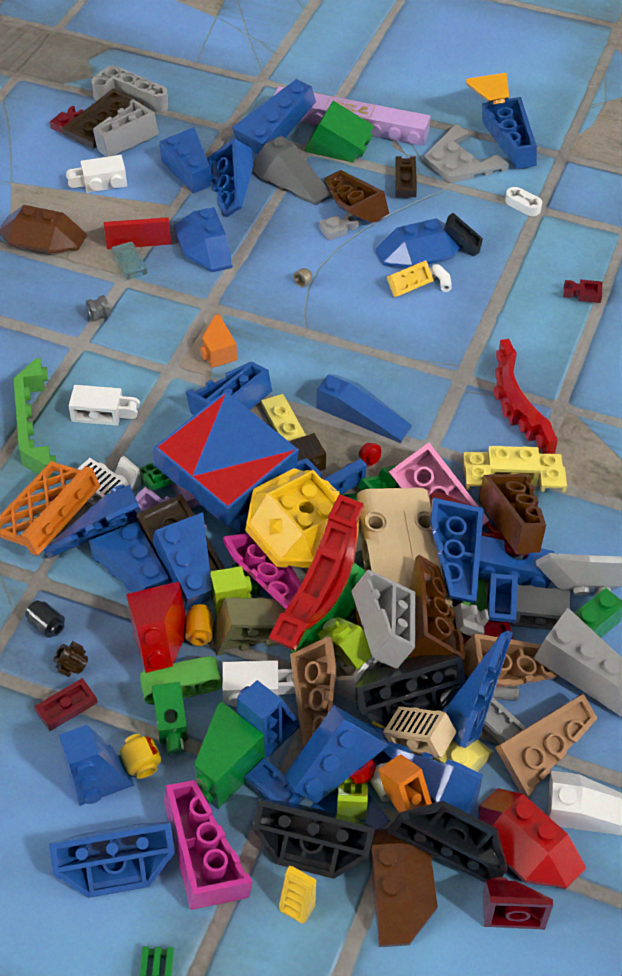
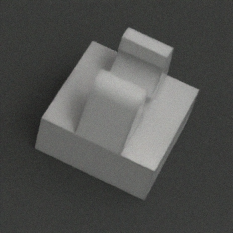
M462 603L454 608L456 628L461 630V633L472 636L474 633L484 634L483 627L489 621L488 610L484 609L481 612L477 610L476 605L467 606Z

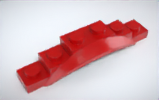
M509 338L500 340L499 350L496 351L498 368H495L497 386H494V395L496 400H499L502 405L503 416L508 418L511 426L519 424V429L521 433L525 434L528 442L536 440L538 448L542 449L544 454H555L558 439L552 429V424L529 402L520 389L513 372L517 352Z
M340 494L338 495L328 515L327 526L310 568L294 598L284 613H280L269 636L271 641L296 651L305 630H309L311 626L318 623L335 605L346 586L352 570L357 545V522L365 508L364 503Z

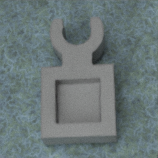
M350 213L341 219L337 215L319 221V229L329 241L347 235V230H356L359 228V221H353L354 215Z

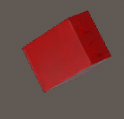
M170 583L126 594L134 637L145 673L172 667L186 635V615L180 583Z

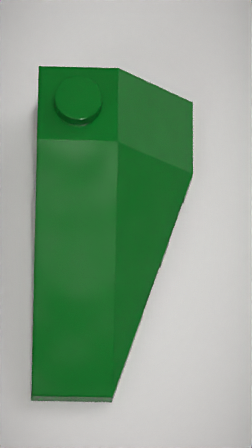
M353 562L349 579L339 599L324 618L311 626L309 630H305L296 651L321 640L317 634L323 629L327 621L336 617L348 621L356 611L357 607L351 591L366 571L355 562Z

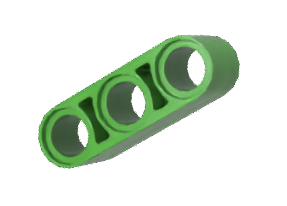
M211 656L177 662L172 667L145 673L144 670L139 677L144 701L151 705H154L152 686L180 681L183 699L212 693L223 686L218 661L215 657Z

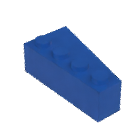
M298 79L292 81L233 126L232 130L235 138L252 148V151L259 154L265 143L280 136L286 138L316 103L312 86Z
M522 98L505 99V103L493 105V101L482 103V123L515 168L537 166V146Z

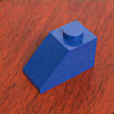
M491 573L487 600L489 620L516 623L518 576Z

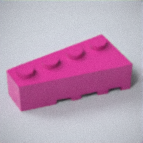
M192 780L166 785L164 805L168 822L171 824L172 838L190 910L249 898L253 881L242 868L235 850H232L225 838L224 830L213 817L212 809L196 781Z

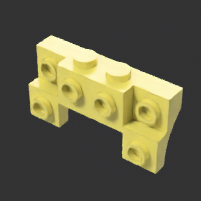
M489 446L488 452L463 453L462 463L466 490H470V486H481L483 475L530 474V484L537 486L539 479L541 492H544L545 488H562V492H566V472L562 464L561 454H539L538 447Z

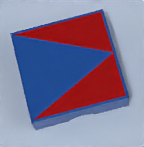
M225 391L154 446V466L178 486L190 492L205 509L227 526L250 507L254 488L296 468L299 449Z

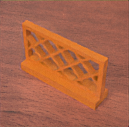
M51 461L0 514V528L4 524L12 522V526L0 529V538L26 546L31 554L38 556L101 487L93 468L85 466L82 470ZM54 471L60 473V475L48 478ZM72 479L69 484H66V480ZM61 482L62 486L49 490V486ZM44 488V492L32 495L36 490ZM58 495L53 501H50V497ZM46 500V503L33 507V503ZM28 505V509L16 512L20 507ZM41 513L37 518L34 519L35 514ZM29 516V521L17 524V520ZM25 530L21 536L18 535V532Z

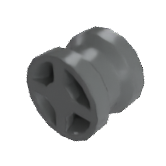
M104 295L99 296L96 300H86L87 310L93 322L97 321L99 317L104 316L106 318L111 316L110 307Z

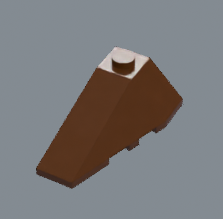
M419 554L415 558L409 587L410 590L415 592V648L408 657L460 655L463 661L465 660L463 636L461 630H455L452 621L455 613L453 608H449L444 596L448 592L439 566Z

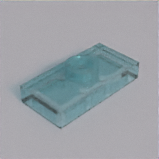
M133 242L112 247L113 255L127 280L148 274L147 268Z

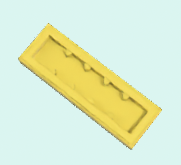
M284 394L261 400V406L273 429L287 441L306 436Z

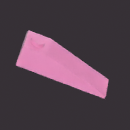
M430 443L424 445L389 471L401 488H424L428 491L429 495L433 492H442L467 505L479 507ZM484 513L482 526L489 522Z

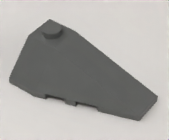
M283 136L265 143L253 162L252 174L266 184L269 182L276 184L278 189L282 191L287 189L294 192L295 197L313 205H318L332 197L331 192L295 146Z

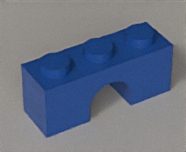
M481 536L478 577L490 579L491 573L518 576V585L548 588L552 581L536 565V560L549 553H555V551L541 548L540 553H529L524 555L522 560H515L506 553L505 540Z

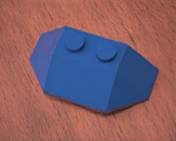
M215 207L193 211L174 225V230L185 257L206 267L210 272L233 268L226 233Z
M435 218L397 227L376 248V253L383 266L393 265L408 268L422 261L432 264L452 259L463 246L444 231L445 223Z
M170 822L122 826L82 833L49 843L53 875L88 898L149 887L175 854Z

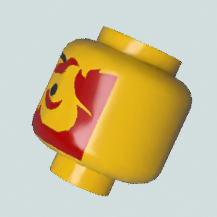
M140 734L131 735L125 739V744L119 751L127 774L136 776L137 779H143L157 772L161 756L153 738L141 736Z

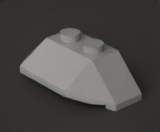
M549 553L536 560V565L560 590L573 592L574 596H582L589 593L597 595L605 587L612 591L622 586V557Z

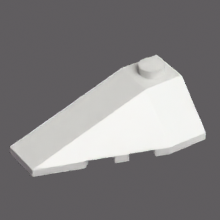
M551 770L548 817L560 827L622 836V793L580 774Z

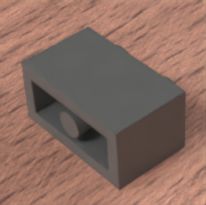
M517 585L516 623H513L512 626L552 630L566 609H570V591L558 588L549 589L531 585Z

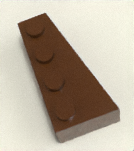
M530 474L483 475L478 501L515 553L522 555L540 553L546 523L541 508H538V498L534 496V486L530 484Z

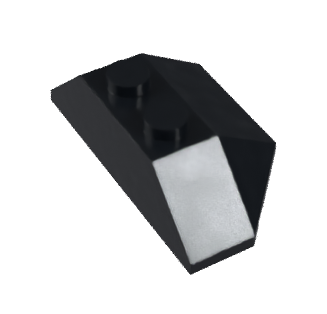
M422 655L403 661L397 669L387 665L371 670L355 685L359 712L376 723L387 727L399 706L443 711L444 707L454 698L459 688L461 689L466 682L462 657L460 655Z
M259 799L252 828L276 864L286 867L293 866L298 870L332 879L369 858L375 827L349 816L297 803Z
M445 801L403 811L388 827L387 833L484 883L486 880L502 877L507 872L508 867L498 829Z

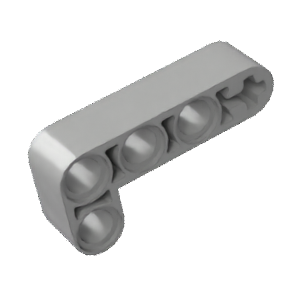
M118 66L106 67L91 80L93 98L96 101L110 90L115 89L144 102V106L154 112H165L169 108L167 88Z

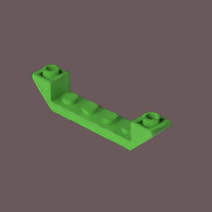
M36 358L15 376L13 380L18 443L22 465L39 474L51 461L56 462V456L50 454L49 446L35 447L34 439L30 440V436L34 435L33 422L28 419L33 418L31 403L27 404V401L31 400V392L45 391L44 381H48L47 367H42L41 359Z

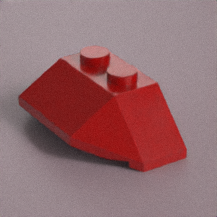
M497 788L478 806L479 819L498 829L507 866L525 883L558 886V888L567 889L586 870V866L568 833L524 794Z

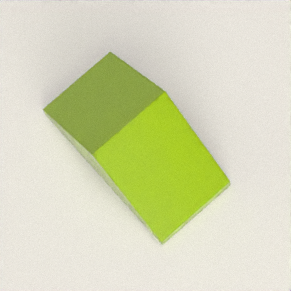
M348 778L338 786L337 814L349 816L357 820H366L368 782L355 784Z

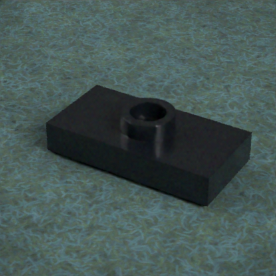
M451 213L447 217L444 231L473 256L477 255L480 252L483 238L456 214Z

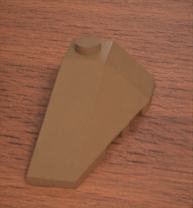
M474 633L465 643V660L462 662L466 676L470 677L498 637ZM511 639L496 686L504 688L559 678L560 676L534 659L542 644Z

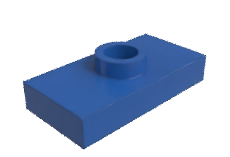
M265 758L259 761L244 776V781L264 799L300 804L306 798L293 791L285 775Z

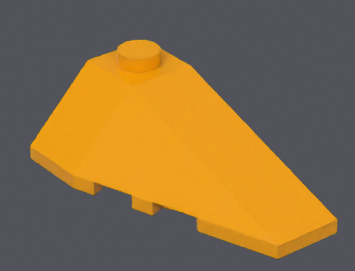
M507 73L466 79V85L487 102L493 101V105L503 104L505 99L509 98Z

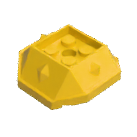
M293 468L253 489L245 530L276 567H288L290 565L310 568L327 526L328 515L340 493L328 481L321 479L314 470L300 471ZM358 520V522H357V540H358L359 520Z

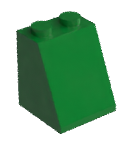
M332 101L304 151L354 163L358 156L362 157L367 149L365 145H368L373 137L371 131L374 125L337 102Z
M222 701L217 705L194 764L195 780L208 804L211 803L217 809L245 783L244 776L259 761L265 758L264 734Z

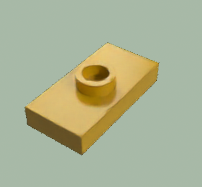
M422 261L386 276L394 297L434 281L427 261Z

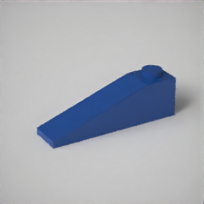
M506 631L500 634L449 706L446 705L442 711L446 712L455 728L456 734L452 740L460 747H468L481 736L513 632Z
M385 740L389 746L375 756L381 764L388 763L402 754L422 769L432 804L445 801L471 815L478 802L483 774L449 759L445 763L432 760V754L426 752L419 756L412 754L406 746Z

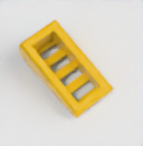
M289 866L285 874L279 910L296 921L305 923L316 906V879L293 866Z

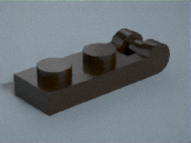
M395 156L396 197L408 198L416 197L417 195L416 156H410V158Z

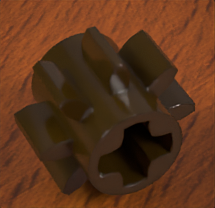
M72 641L70 646L62 644L57 649L53 661L57 663L56 668L59 673L70 677L72 672L80 674L84 670L88 657L84 655L86 650L83 649L82 645Z

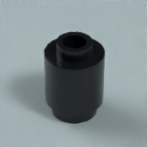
M36 600L26 609L25 617L28 618V623L47 638L57 636L63 631L65 617L47 602Z

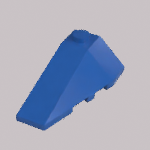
M233 139L207 157L210 166V178L214 184L212 187L219 196L218 202L226 217L242 208L253 169L252 148L237 139Z
M328 374L317 388L316 409L398 443L403 441L411 429V424L357 382L339 375Z
M122 484L110 490L111 493L105 495L44 549L45 554L52 558L89 542V540L137 521L136 514L142 511L131 486Z
M433 498L430 525L448 596L451 599L475 603L477 599L484 508Z

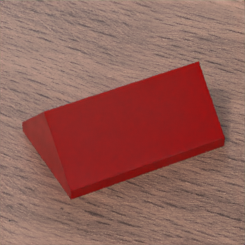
M169 217L104 222L107 250L171 245Z

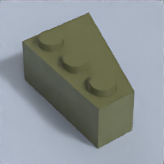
M262 597L256 599L225 598L213 624V641L216 655H224V650L241 647V651L250 650L249 645L266 643L267 647L280 645L271 641L269 636L280 613H284L286 609L276 599H265Z

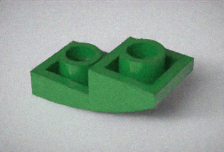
M149 463L139 468L141 482L151 491L174 483L154 466V463Z

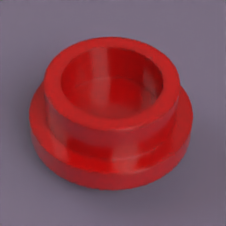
M366 443L359 450V458L367 466H372L380 460L382 449L376 443Z

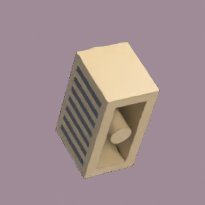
M399 706L383 733L388 741L406 746L412 754L422 755L423 752L432 754L435 758H442L455 736L456 730L446 712Z

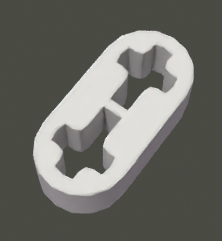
M511 187L506 192L505 202L507 205L529 216L540 214L542 200L539 197L519 187Z

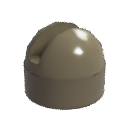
M302 268L293 274V279L299 287L304 288L312 281V273L309 269Z

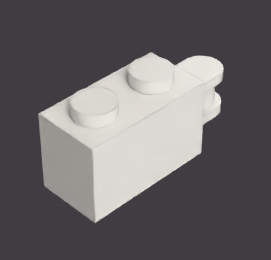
M122 155L81 161V168L69 169L66 172L68 185L71 188L85 186L86 193L127 187Z
M74 385L69 402L71 422L118 426L120 418L135 419L137 417L138 411L136 409L139 408L140 401L135 397L122 396L121 388Z
M278 661L223 662V702L226 705L237 706V697L240 691L246 686L250 687L256 680L260 681L278 697L281 694H295L292 669H278Z

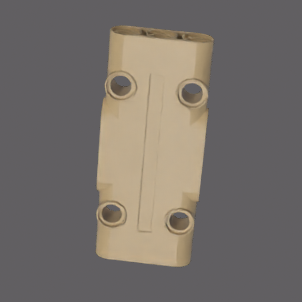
M384 488L360 491L357 494V501L364 503L365 507L360 516L362 524L360 535L363 539L362 557L365 571H373L409 589L415 558L420 554L439 566L444 581L430 525L431 504L428 491L424 488ZM447 593L444 596L449 608L454 610L452 606L453 599L449 598Z

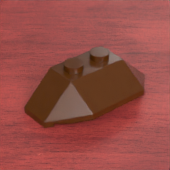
M22 205L9 215L0 228V235L9 245L49 254L65 252L71 249L73 251L79 250L87 237L86 233L65 213L28 205Z
M377 829L374 832L371 845L370 865L379 947L408 946L438 907L431 855L387 833L388 829Z

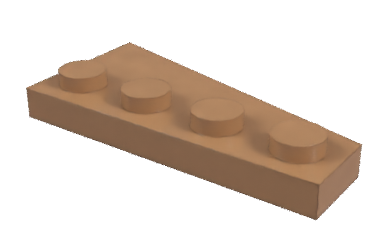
M584 694L578 695L495 746L518 790L526 797L531 795L535 790V786L545 779L550 773V769L567 754L566 751L573 743H576L597 720V716Z

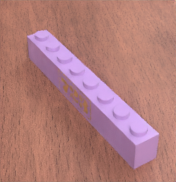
M278 86L275 94H277L285 87ZM314 93L316 103L300 121L318 125L331 102L335 101L374 125L371 131L373 136L424 146L430 130L431 115Z

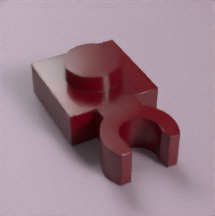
M75 106L69 107L67 113L61 112L49 122L50 128L62 133V128L81 114L83 109L76 112Z
M580 279L579 284L572 280H565L563 297L572 298L579 296L578 301L601 303L603 282Z

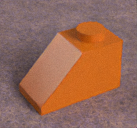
M215 315L202 336L203 347H200L202 358L204 361L207 360L211 368L237 360V344L220 315Z
M402 754L378 769L384 791L399 814L403 811L432 804L422 769Z

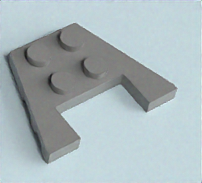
M455 124L423 157V163L448 183L472 179L474 175L481 173L485 176L490 175L492 171L499 169L501 172H504L509 167V163L497 154L480 162L472 154L459 146V143L468 139L469 133L458 124Z

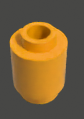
M197 604L191 606L186 615L185 637L193 645L203 646L212 640L213 614L208 606Z

